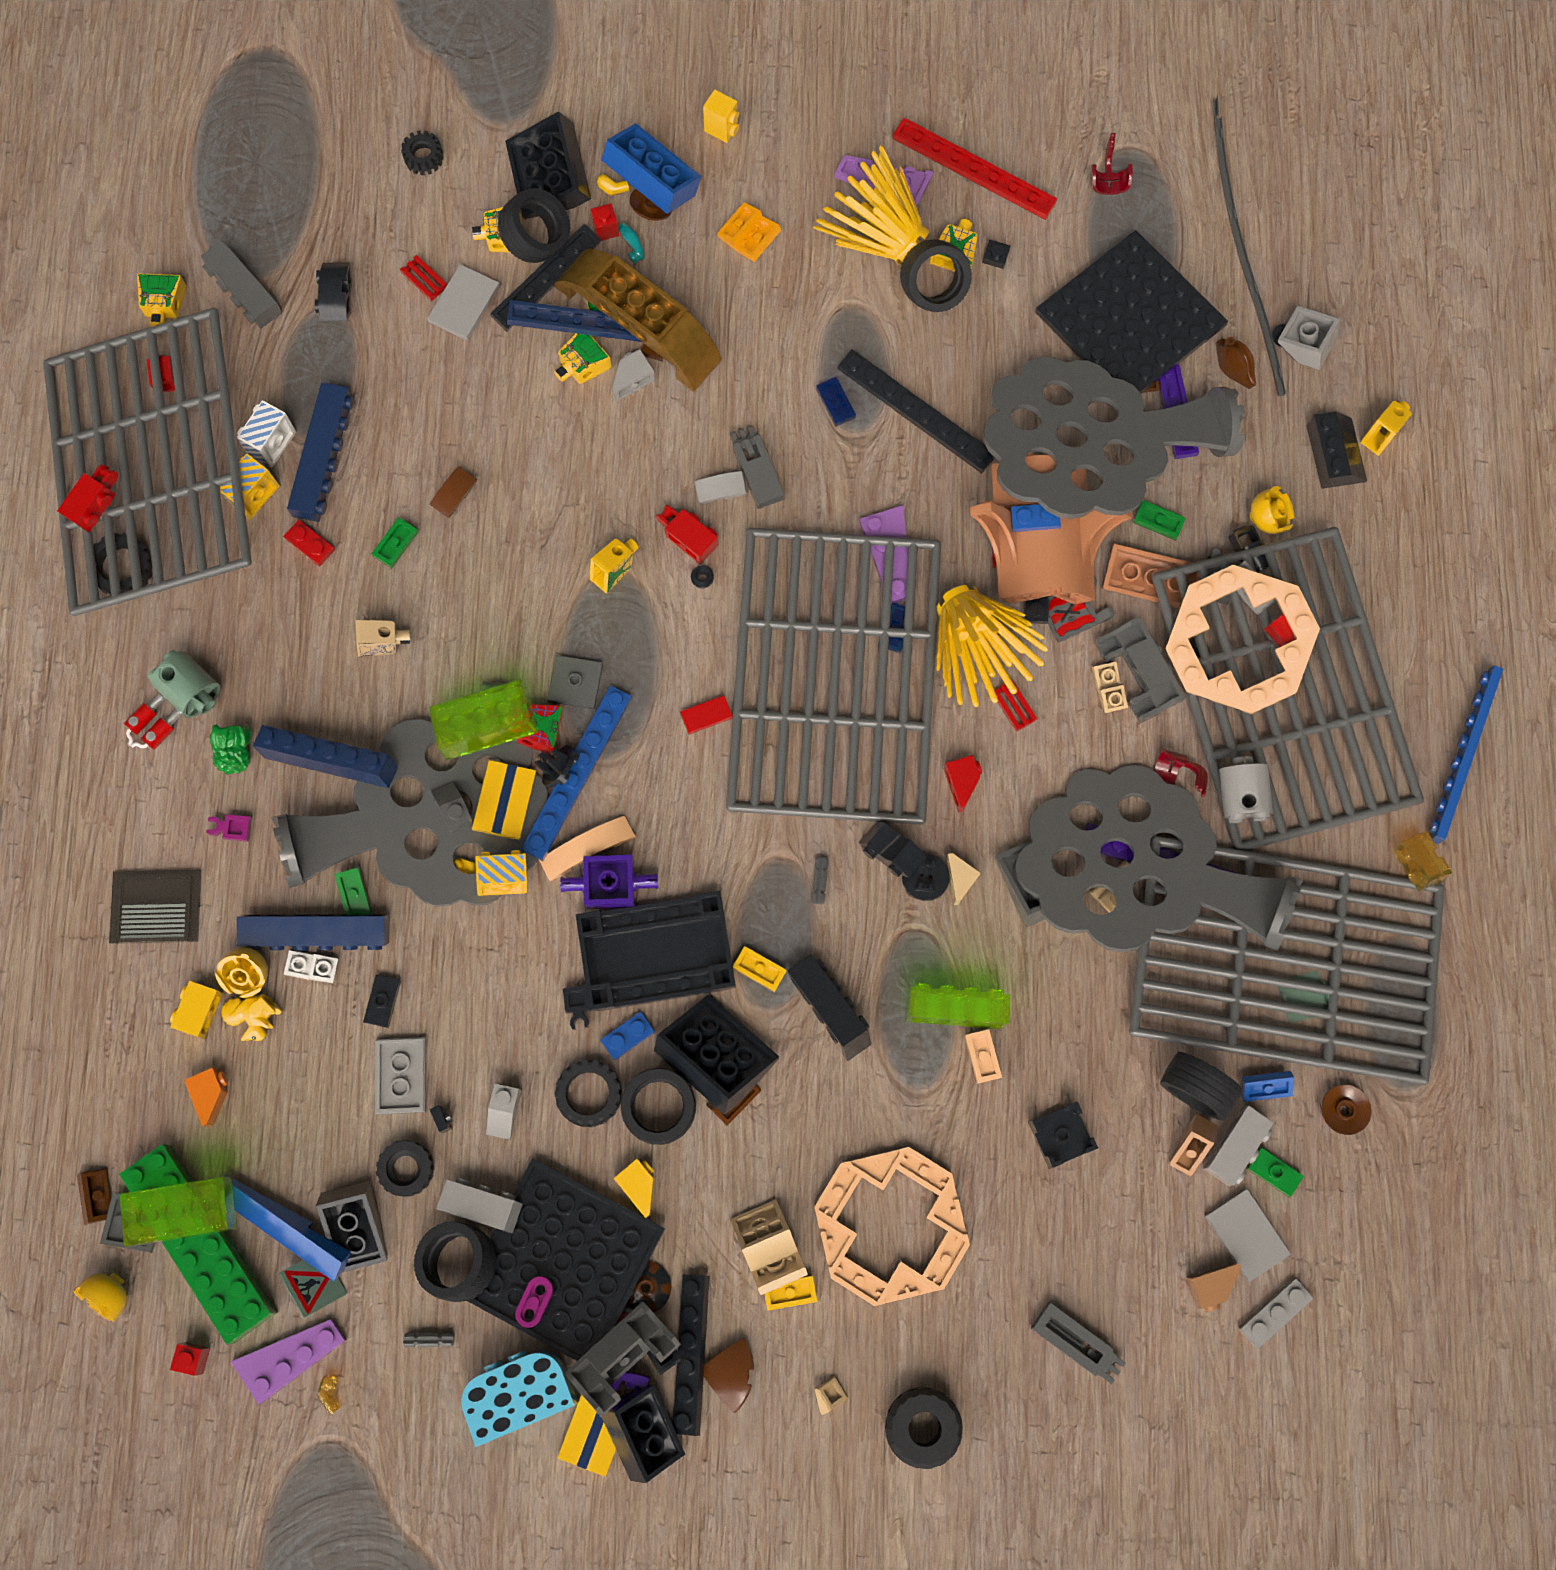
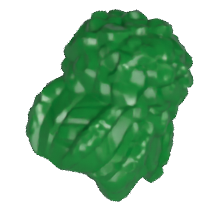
M244 723L243 727L227 726L220 728L217 724L213 725L209 738L214 755L212 758L214 766L217 767L218 771H223L226 775L239 774L245 771L251 762L250 752H248V744L251 740L250 727Z

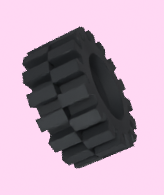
M420 130L417 131V135H414L413 132L410 133V139L407 136L405 137V143L402 142L401 153L410 171L413 170L414 174L420 171V175H425L424 171H427L428 175L432 174L431 169H434L436 172L438 170L437 165L441 166L442 160H444L439 139L435 138L433 133L429 135L428 131L425 130L424 134H421ZM428 148L431 150V153L424 158L414 156L418 149Z

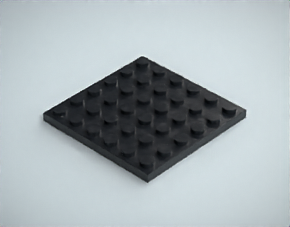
M1136 230L1041 303L1035 310V313L1081 360L1100 365L1112 378L1125 380L1135 386L1141 394L1227 326L1228 320Z
M532 1158L513 1194L516 1196L515 1201L522 1203L513 1234L495 1228L490 1237L497 1257L494 1277L485 1291L474 1299L468 1300V1302L578 1361L594 1344L598 1343L617 1325L666 1228ZM546 1277L552 1282L554 1292L546 1311L538 1325L529 1328L523 1327L517 1322L515 1316L528 1283L533 1278ZM539 1285L537 1287V1293L539 1295H543L545 1293V1287L543 1285ZM528 1309L526 1311V1317L528 1319H532L534 1317V1311L532 1309Z

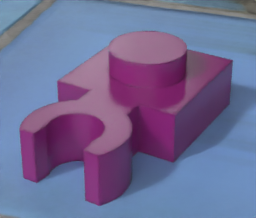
M225 815V821H221L217 817H208L209 822L217 824L214 830H206V833L210 836H218L223 833L222 838L224 840L249 842L252 822L250 816Z

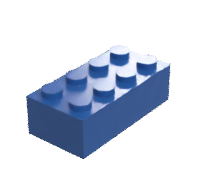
M635 123L607 139L601 161L666 214L695 197L701 175L638 124Z

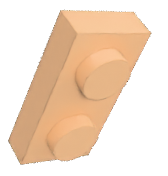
M990 1030L965 1035L977 1084L1002 1078Z

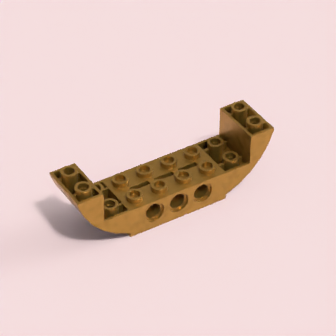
M597 249L584 250L553 284L556 289L570 299L576 293L581 295L676 367V379L693 392L696 391L722 360L713 340L698 321L687 311V308L616 255L613 256Z

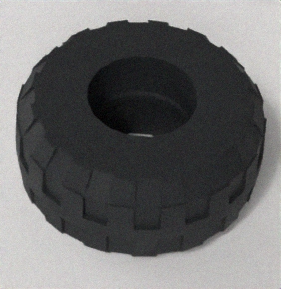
M928 1387L909 1389L900 1394L891 1404L885 1420L887 1442L893 1453L907 1465L921 1469H933L934 1467L941 1466L955 1455L961 1444L963 1424L960 1412L953 1401L939 1390ZM929 1412L935 1415L938 1420V1433L928 1443L915 1442L909 1435V1423L916 1414Z

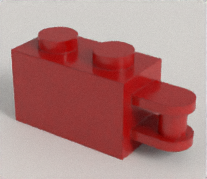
M105 464L98 466L91 477L83 473L57 512L87 532H90L116 496L110 489L117 481L118 473L114 470H109V467Z
M665 505L664 511L655 516L657 521L665 527L666 537L699 565L718 546V534L710 526L705 527L701 524L699 517L693 512L688 513L682 509L677 513L669 505ZM670 517H673L674 519L671 522H669L668 519Z

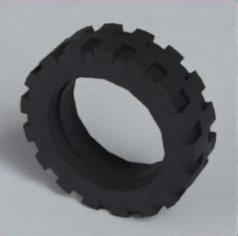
M114 533L116 550L128 549L126 533H122V535ZM104 536L99 543L96 542L94 544L98 588L102 592L111 595L110 581L102 573L103 562L107 557ZM137 539L143 587L148 584V578L151 579L153 574L151 569L153 568L151 553ZM131 576L126 580L120 581L121 593L133 590Z
M581 1060L571 1064L570 1067L561 1073L560 1078L556 1082L554 1094L558 1109L568 1121L581 1127H596L606 1123L607 1120L615 1115L621 1103L622 1089L617 1075L610 1067L596 1060ZM584 1073H595L601 1076L607 1082L609 1088V1098L606 1105L599 1112L593 1114L577 1112L570 1105L568 1099V1089L571 1082L577 1076Z

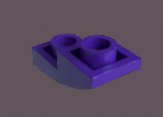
M627 1371L611 1387L618 1390L622 1380L626 1381L625 1386L638 1390L648 1385L650 1376Z

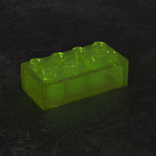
M521 679L429 707L437 749L446 760L538 733L529 691Z
M916 983L915 987H910L907 992L905 1022L1001 1030L1009 1025L1010 994H1004L1002 989H989V992H979V988L965 987L961 991L955 990V986L940 985L939 989L930 988V984Z
M219 1177L119 1194L124 1247H134L236 1229L232 1180L229 1177Z

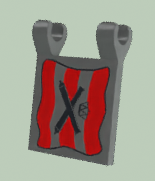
M1094 576V585L1096 586L1097 579ZM1053 595L1045 598L1049 599L1048 625L1058 643L1100 623L1111 620L1115 614L1111 607L1096 614L1090 602L1072 604Z

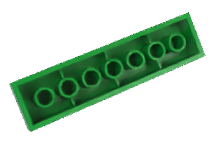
M161 1144L119 1173L226 1345L235 1344L278 1313L171 1145Z

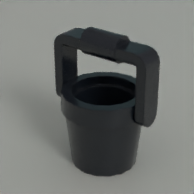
M1253 525L1236 528L1228 537L1235 552L1265 545ZM1248 533L1252 544L1243 548L1239 537ZM1265 554L1252 557L1257 573L1269 567Z

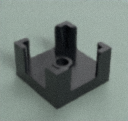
M1078 1101L1028 1122L1048 1169L1098 1149L1094 1137L1089 1136L1080 1116L1082 1110Z

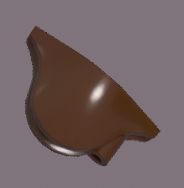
M1233 337L1217 341L1218 362L1223 373L1248 389L1256 386L1255 361L1250 349L1241 341H1235Z

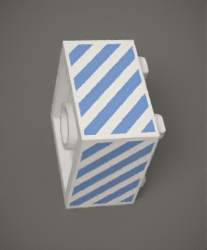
M262 400L259 405L256 404L253 408L254 413L245 426L238 430L237 439L247 454L272 469L296 434V430L285 412Z

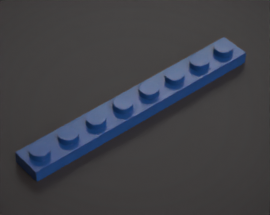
M1494 665L1488 671H1484L1480 677L1479 684H1481V688L1472 700L1474 708L1472 713H1469L1466 718V732L1461 735L1457 747L1460 749L1458 755H1455L1451 762L1450 768L1453 769L1451 776H1448L1444 782L1443 789L1445 793L1443 798H1440L1437 803L1436 811H1438L1436 820H1432L1428 832L1431 833L1428 840L1430 842L1439 844L1446 840L1503 668Z
M612 686L609 687L575 749L579 752L580 756L568 772L570 774L568 781L564 785L557 784L554 787L521 847L522 852L544 861L632 699L631 695Z

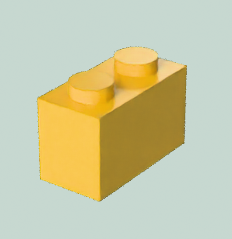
M714 89L703 106L704 132L728 143L731 136L735 137L739 130L738 101Z
M189 981L188 985H185L181 991V1002L178 1009L176 1008L171 1015L170 1022L172 1024L170 1028L205 1040L223 993Z

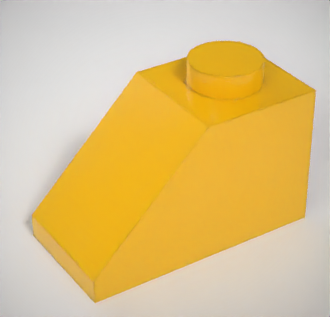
M636 1159L619 1173L614 1180L644 1217L648 1218L651 1215L654 1178L651 1174L654 1170L646 1160L641 1163Z

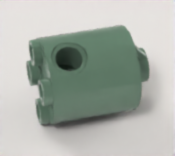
M175 650L169 651L164 656V661L157 668L149 672L148 678L151 680V685L185 718H192L200 713L205 714L209 712L216 703L215 699L220 692V685L186 652L180 651L177 653Z

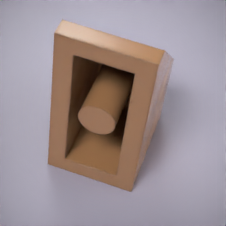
M1195 1114L1185 1129L1169 1165L1192 1176L1214 1145L1218 1125Z
M1240 1263L1229 1264L1186 1278L1198 1309L1205 1308L1206 1312L1221 1308L1220 1303L1227 1301L1241 1271Z

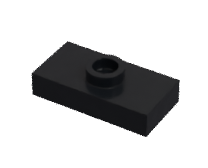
M376 974L363 1020L364 1023L389 1028L401 980Z

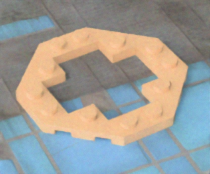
M1231 565L1189 585L1166 646V652L1187 693L1253 714L1296 694L1320 628L1299 586ZM1241 588L1244 589L1253 609L1276 598L1296 638L1295 641L1275 649V653L1285 672L1242 692L1231 670L1208 681L1188 640L1210 629L1200 609L1201 607Z
M910 1147L840 1163L814 1206L831 1279L873 1306L945 1289L970 1246L952 1173ZM897 1169L938 1195L926 1218L947 1232L922 1275L904 1263L899 1262L888 1283L845 1257L857 1234L837 1222L836 1219L861 1178L884 1190Z

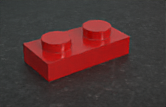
M300 520L283 536L286 541L319 567L335 551L333 546Z

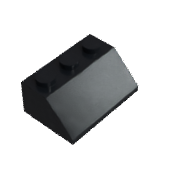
M1337 411L1315 414L1307 424V431L1321 489L1367 482L1352 418Z
M654 1384L619 1396L621 1400L602 1417L630 1481L649 1482L685 1455Z

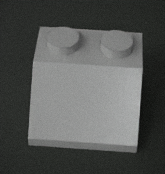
M1297 306L1280 335L1278 343L1299 364L1320 370L1339 337L1340 319Z

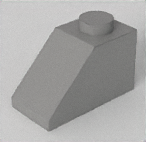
M640 349L636 352L627 353L619 362L612 387L615 402L655 381L654 370Z
M494 1083L488 1108L486 1135L511 1140L522 1090Z

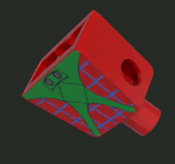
M526 704L523 707L522 716L507 714L505 728L519 730L517 743L551 755L550 751L554 750L563 706Z

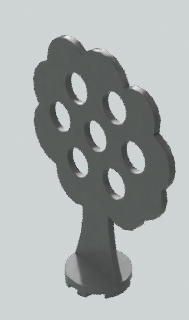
M1038 357L1031 359L1023 366L1020 376H1006L999 379L993 385L990 399L992 406L997 412L992 414L985 424L983 441L988 451L1000 461L997 468V480L1002 489L1011 497L1026 502H1038L1047 512L1061 518H1080L1093 510L1105 515L1120 516L1133 512L1140 506L1147 491L1146 482L1156 480L1163 474L1168 463V453L1164 446L1178 445L1209 448L1216 457L1236 455L1244 441L1245 434H1240V423L1245 415L1243 405L1237 404L1238 391L1223 386L1214 387L1207 395L1182 405L1143 412L1144 400L1135 386L1125 380L1112 378L1100 365L1084 360L1066 363L1054 357ZM1049 385L1065 387L1071 393L1072 401L1063 406L1052 404L1045 399L1043 389ZM1097 401L1108 403L1116 410L1117 418L1111 422L1095 420L1088 412V405ZM1018 409L1031 410L1039 416L1041 425L1033 430H1024L1013 423L1011 413ZM1064 426H1073L1084 433L1086 443L1077 448L1066 446L1059 441L1056 431ZM1112 443L1123 445L1131 452L1133 461L1126 465L1113 464L1105 458L1103 448ZM1035 451L1046 453L1053 458L1056 468L1049 473L1035 472L1027 466L1025 456ZM1078 469L1091 470L1099 476L1101 487L1093 491L1082 490L1073 483L1071 473Z
M457 709L445 713L435 721V724L422 719H414L394 725L384 736L380 746V753L388 754L398 766V769L389 788L360 781L356 782L354 798L359 811L330 816H298L285 813L271 817L276 827L273 828L274 836L281 849L278 851L280 860L288 876L292 875V877L286 878L289 888L304 885L306 881L320 872L350 857L377 849L376 861L379 872L386 881L397 887L410 888L415 896L425 904L444 907L462 901L476 906L487 905L498 900L502 895L478 896L476 873L465 874L460 872L453 863L454 853L460 846L473 843L479 845L485 852H490V855L511 854V851L519 850L520 854H526L521 851V847L547 802V789L543 785L542 779L536 774L520 840L506 837L501 838L472 830L483 786L475 780L472 770L474 764L479 759L487 756L498 758L504 764L530 769L533 760L532 748L517 743L519 730L505 728V724L491 725L482 715L471 710ZM447 742L453 745L458 752L457 763L447 771H436L429 767L425 760V754L432 744ZM411 777L417 779L422 784L424 795L417 805L402 807L392 800V786L401 778ZM453 782L459 793L465 794L472 802L473 809L470 815L472 826L449 835L431 791ZM427 829L436 835L438 848L431 857L416 859L407 853L405 841L407 836L414 830ZM526 854V872L533 868L538 861L537 858Z
M1139 765L1123 766L1111 775L1097 769H1085L1074 774L1066 786V797L1050 799L1041 804L1033 813L1029 827L1032 843L1024 847L1017 856L1015 867L1018 883L1026 892L1039 898L1040 911L1048 923L1057 930L1071 934L1087 932L1098 945L1107 950L1122 953L1137 950L1147 944L1155 932L1174 934L1185 931L1194 924L1199 916L1200 905L1232 919L1260 938L1264 946L1278 950L1284 937L1283 933L1292 917L1295 908L1294 904L1300 894L1303 881L1289 875L1287 879L1253 877L1208 866L1213 859L1217 847L1216 836L1211 827L1200 818V810L1196 799L1189 791L1178 785L1166 784L1155 771ZM1132 796L1145 800L1151 810L1149 817L1142 822H1130L1124 819L1118 810V804L1121 800ZM1078 805H1091L1101 813L1102 823L1094 830H1081L1075 827L1070 820L1069 815L1072 809ZM1158 833H1171L1181 841L1183 850L1175 858H1161L1152 851L1150 840ZM1111 841L1125 843L1133 852L1132 862L1120 868L1106 864L1100 853L1103 845ZM1064 850L1074 851L1082 857L1085 867L1077 876H1062L1052 866L1051 861L1054 855ZM1147 878L1158 881L1165 888V900L1155 906H1147L1140 903L1134 897L1133 886L1135 883ZM1095 887L1105 888L1115 896L1116 907L1108 914H1094L1084 905L1083 895L1085 892Z

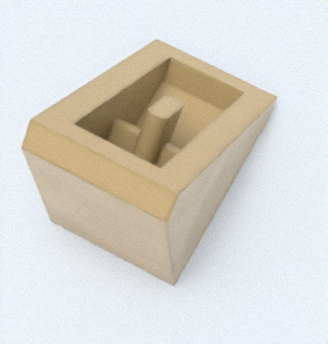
M950 853L946 857V863L949 869L953 904L959 905L981 873L955 854Z

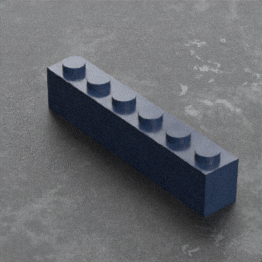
M321 382L287 510L294 518L319 522L321 515L325 514L326 495L331 492L332 472H336L337 454L341 452L343 447V431H346L348 428L349 419L347 416L349 410H352L354 406V397L351 395L348 387Z
M262 725L252 745L264 759L385 788L390 787L398 769V766L390 756L385 753Z
M255 914L237 917V946H245L254 950H260V946H269V950L273 951L284 950V946H294V950H309V946H318V950H333V946H343V950H357L358 946H367V950H381L382 946L389 943V914Z

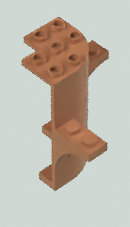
M1029 453L1025 456L1027 466L1035 472L1049 473L1056 468L1053 458L1049 455ZM999 463L992 464L993 501L984 500L979 502V505L970 507L971 517L975 518L982 525L991 541L997 564L999 600L1013 604L1053 595L1072 604L1094 601V561L1097 550L1103 539L1113 528L1124 521L1133 519V512L1118 516L1105 515L1093 510L1080 518L1067 519L1060 517V529L1013 532L1011 507L1038 505L1039 503L1021 501L1011 497L1002 489L997 480ZM1078 469L1072 472L1071 479L1078 488L1088 491L1087 469Z

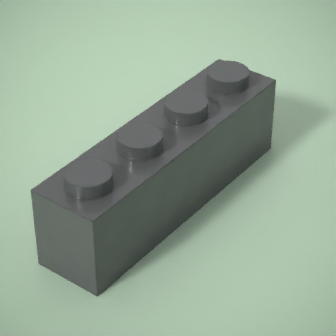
M223 240L201 255L205 263L202 266L210 277L215 276L218 279L216 283L224 293L228 291L231 294L230 300L237 308L242 307L245 310L243 314L251 324L255 322L262 329L282 314L277 302Z

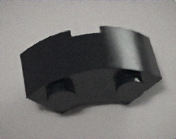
M322 263L321 269L316 271L318 299H315V312L319 313L320 321H347L351 315L350 295L352 277L350 263Z
M876 822L859 842L864 847L862 851L867 857L872 860L877 858L896 877L902 875L909 878L927 857L910 839L897 833L885 822Z

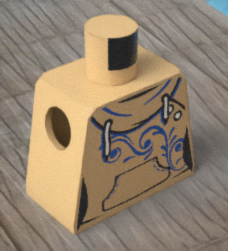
M355 620L358 657L395 654L396 644H410L409 630H395L394 621Z

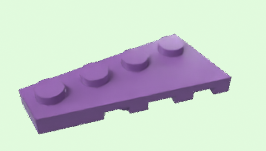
M844 155L835 172V178L849 183L847 178L851 175L858 182L864 180L874 190V184L863 171L860 164L864 161L870 170L873 164L877 168L878 166L869 159ZM906 166V169L902 168L916 207H918L933 177L934 171L926 170V172L916 171L913 167Z
M903 505L859 519L864 535L906 538ZM871 545V556L883 585L885 546ZM895 547L891 604L906 600L908 549L905 547Z
M330 1319L231 1361L258 1405H260L345 1342L346 1338L334 1320Z

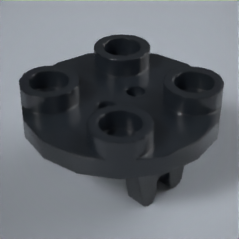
M566 745L558 751L551 750V755L544 752L539 753V757L543 759V762L537 760L535 765L544 772L542 775L544 786L552 788L557 784L564 785L568 781L570 776L568 772L580 756L579 752L571 745Z
M927 853V857L909 878L902 876V884L906 893L914 899L921 901H933L940 898L947 890L950 881L949 869L945 862L938 856Z

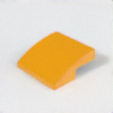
M743 202L719 230L717 236L738 253L755 262L781 232V227L779 224L763 217L761 210Z

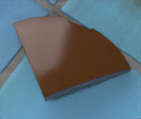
M746 1338L735 1342L704 1365L705 1379L733 1413H736L745 1403L752 1387L751 1384H748L749 1370H754V1361Z

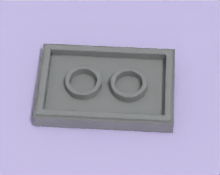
M460 264L428 316V322L468 341L500 288L499 282Z
M426 1038L376 1039L375 1114L426 1113Z
M1248 1189L1243 1190L1205 1215V1218L1234 1262L1240 1263L1241 1273L1247 1282L1252 1281L1291 1255Z

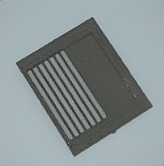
M201 870L113 871L109 943L198 942Z

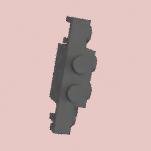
M1140 616L1116 630L1097 638L1095 644L1104 661L1107 663L1123 656L1144 693L1131 699L1128 703L1139 724L1159 715L1162 711L1182 702L1186 698L1173 676L1174 670L1171 664L1166 662L1162 656L1161 646L1158 642H1154Z
M642 1302L620 1323L614 1326L598 1343L594 1344L564 1374L602 1418L621 1400L611 1385L649 1350L662 1362L681 1344L650 1308Z

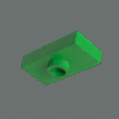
M1143 500L1133 523L1176 541L1186 518Z
M398 517L371 554L375 559L392 569L419 532L415 527Z
M360 867L335 873L334 876L345 914H372Z
M1259 1148L1258 1157L1252 1164L1249 1163L1246 1169L1288 1198L1292 1197L1304 1176L1263 1148Z

